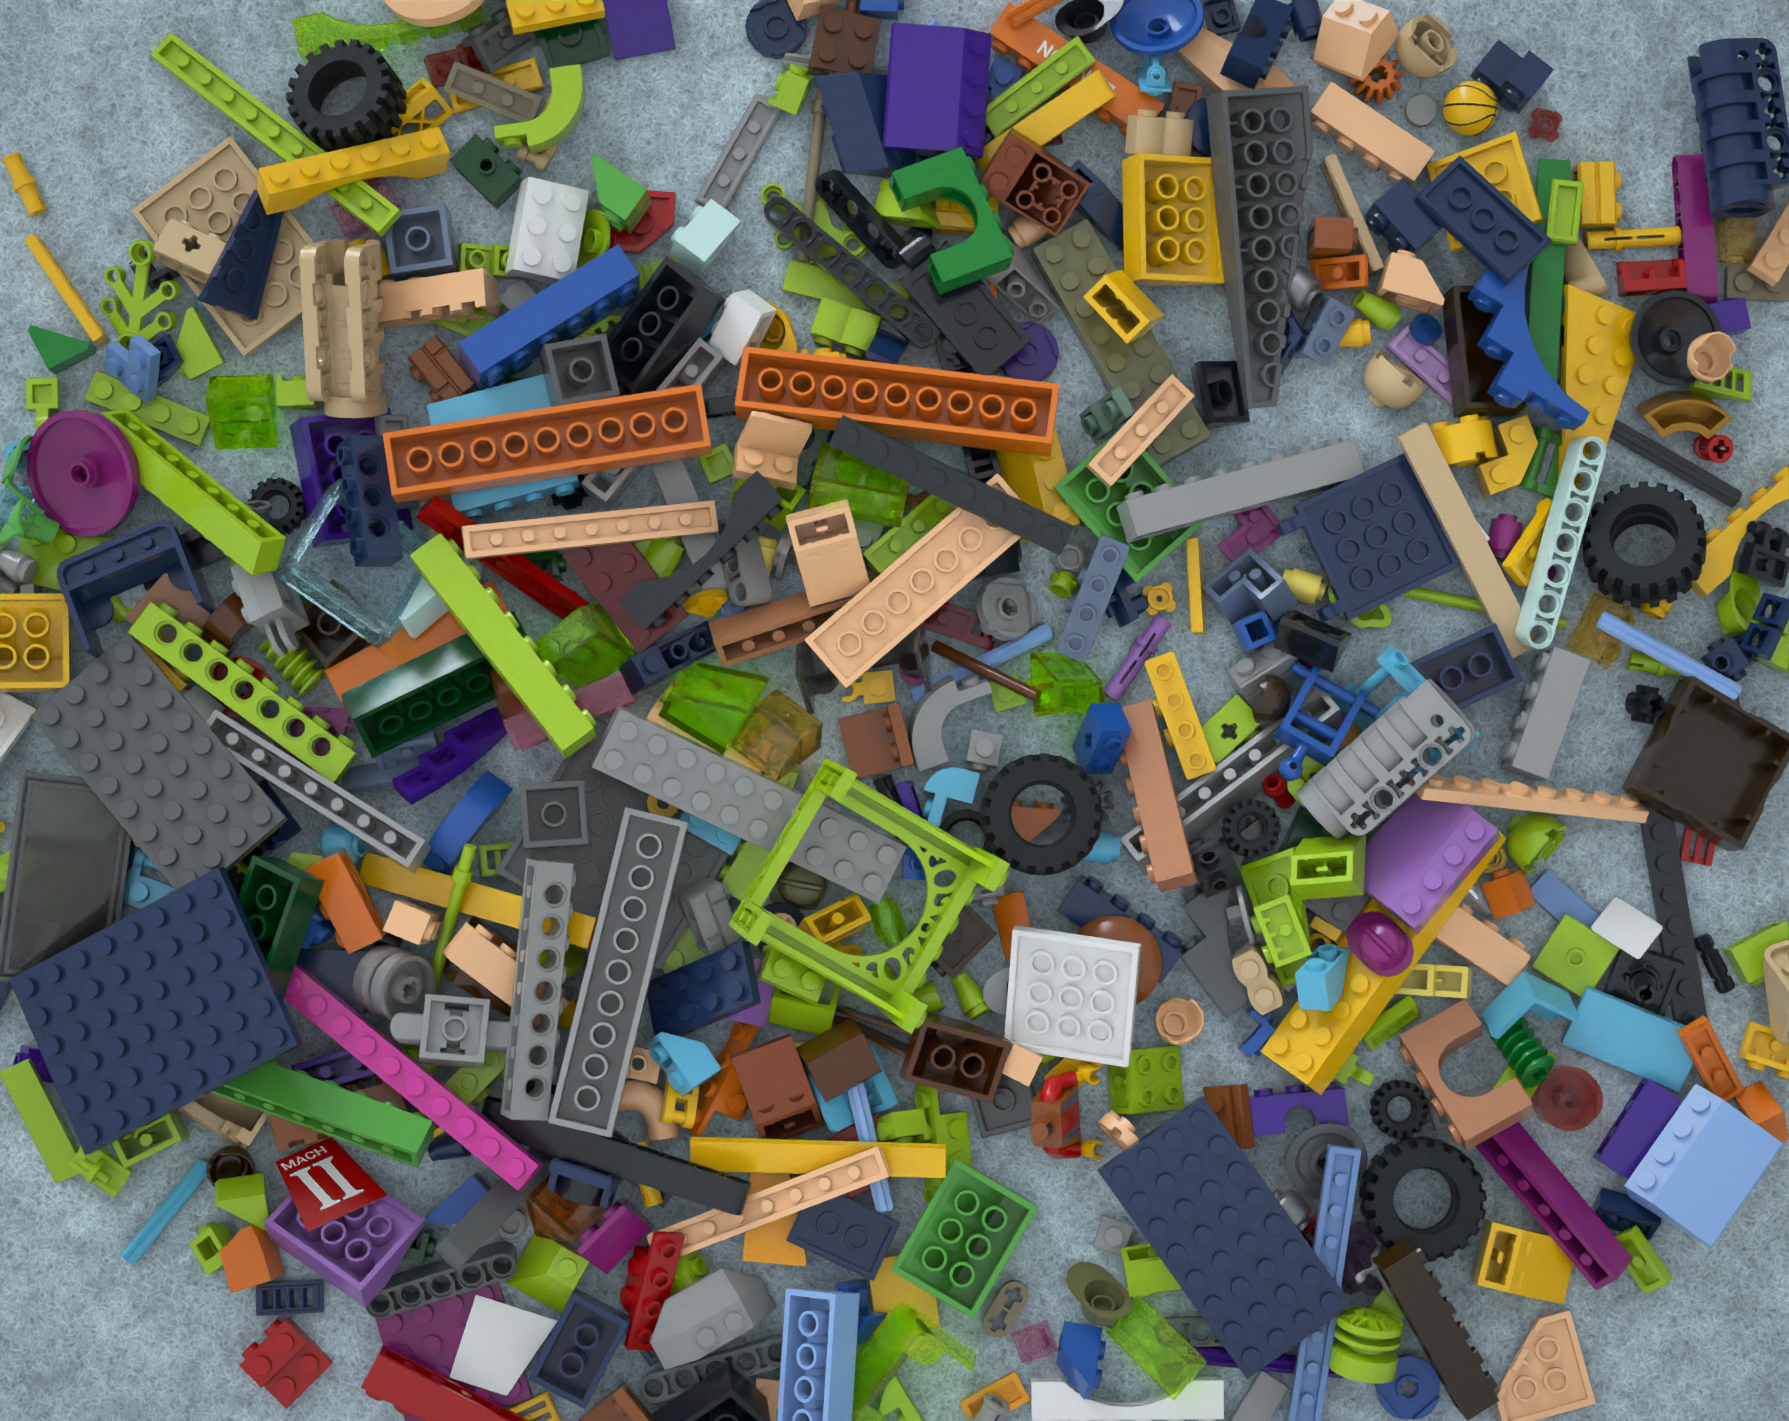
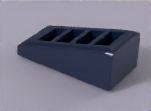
M324 1280L268 1281L256 1285L257 1316L324 1312ZM295 1288H299L300 1306H294ZM307 1288H313V1305L307 1306ZM281 1289H286V1306H281ZM267 1290H273V1306H268Z

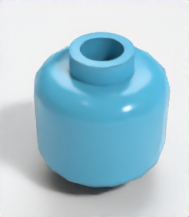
M334 823L329 824L324 829L323 834L319 835L317 841L318 851L324 857L345 848L353 864L357 863L367 850L366 843Z

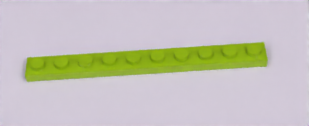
M172 32L151 52L150 55L155 62L282 161L287 162L326 153ZM362 180L344 184L324 192L380 237L402 215L400 209Z

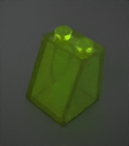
M600 604L577 608L534 642L539 649L536 654L542 662L547 659L559 677L586 691L592 690L618 670L630 657L638 654Z
M694 661L687 671L680 670L672 684L675 687L673 688L669 685L660 698V702L664 705L658 716L723 755L747 723L770 679L763 675Z

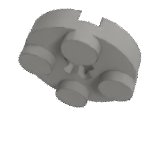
M999 577L979 589L976 611L980 621V629L986 635H992L997 639L1005 641L1015 640L1026 634L1029 628L1034 625L1037 617L1036 602L1031 592L1027 593L1020 586L1023 583L1012 577ZM1003 601L1006 602V607L1012 610L1007 615L1002 610L1001 605H1003Z

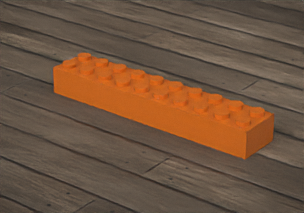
M744 346L734 406L737 419L748 420L752 411L766 412L771 415L810 423L813 425L812 428L835 431L842 415H845L891 438L1051 457L1059 384Z
M701 384L382 433L391 495L396 503L432 498L435 495L439 497L712 454Z

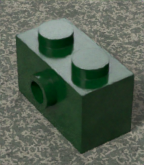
M475 134L449 161L498 210L519 189L520 182H522L519 175L522 172L510 159L504 162L497 155L500 150L489 138L486 137L482 140Z

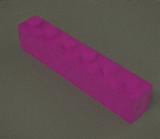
M1519 1122L1475 1146L1595 1290L1619 1278L1633 1257Z

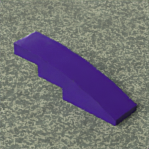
M493 707L444 732V743L419 755L418 766L392 779L393 788L413 805L466 771L514 728V723L499 709Z

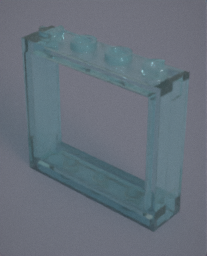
M338 479L326 489L274 573V576L378 649L392 639L401 623L400 617L422 576L416 571L387 622H384L300 562L335 503L337 502L347 509L345 495L341 491V479ZM364 497L365 501L371 505L370 501ZM398 520L402 550L410 555L429 541L419 537L403 521Z

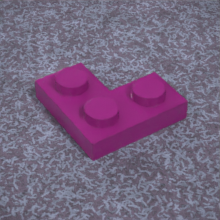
M1268 506L1234 514V518L1241 527L1217 546L1230 563L1249 548L1258 554L1280 537L1275 526L1280 521Z

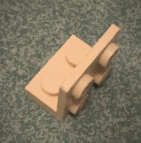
M752 411L734 447L732 477L747 480L758 471L772 486L794 490L797 484L798 457L812 432L813 425L797 419H788L766 412Z

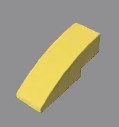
M1417 963L1395 994L1471 998L1473 967Z

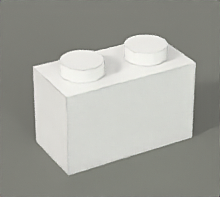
M750 289L734 292L726 299L724 303L725 310L720 320L712 327V337L708 343L734 366L741 365L744 346L759 348L777 312L776 308Z

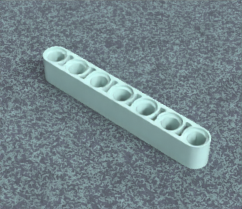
M1579 436L1574 438L1568 445L1515 629L1516 640L1524 647L1543 649L1550 645L1553 640L1606 457V445L1598 437ZM1586 443L1591 448L1588 458L1583 454V447ZM1579 473L1582 478V484L1577 489L1574 479ZM1570 504L1573 507V515L1568 520L1565 510ZM1560 535H1562L1565 540L1564 546L1561 550L1557 548L1556 544L1557 539ZM1553 565L1556 570V575L1554 579L1550 581V579L1548 578V570ZM1545 596L1547 606L1541 611L1539 601L1541 597ZM1536 626L1538 637L1535 641H1532L1530 632Z

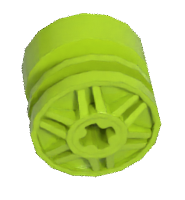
M1348 1307L1336 1316L1337 1325L1334 1327V1336L1338 1340L1333 1342L1331 1347L1329 1368L1334 1373L1357 1382L1370 1384L1392 1382L1396 1378L1399 1359L1398 1354L1394 1350L1401 1346L1400 1336L1403 1334V1321L1387 1312L1365 1307Z

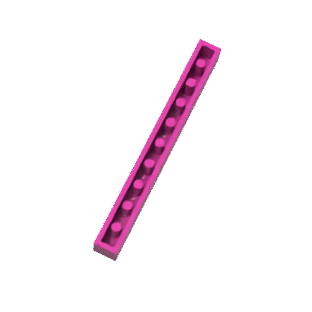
M295 964L284 996L287 1002L517 1191L524 1190L544 1166L541 1161L425 1066L419 1064L414 1057L300 964Z

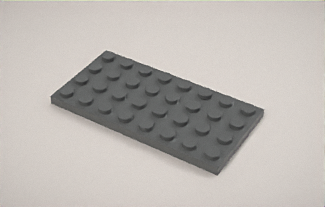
M129 633L125 634L30 715L175 890L218 867H224L226 872H228L288 820L137 640Z

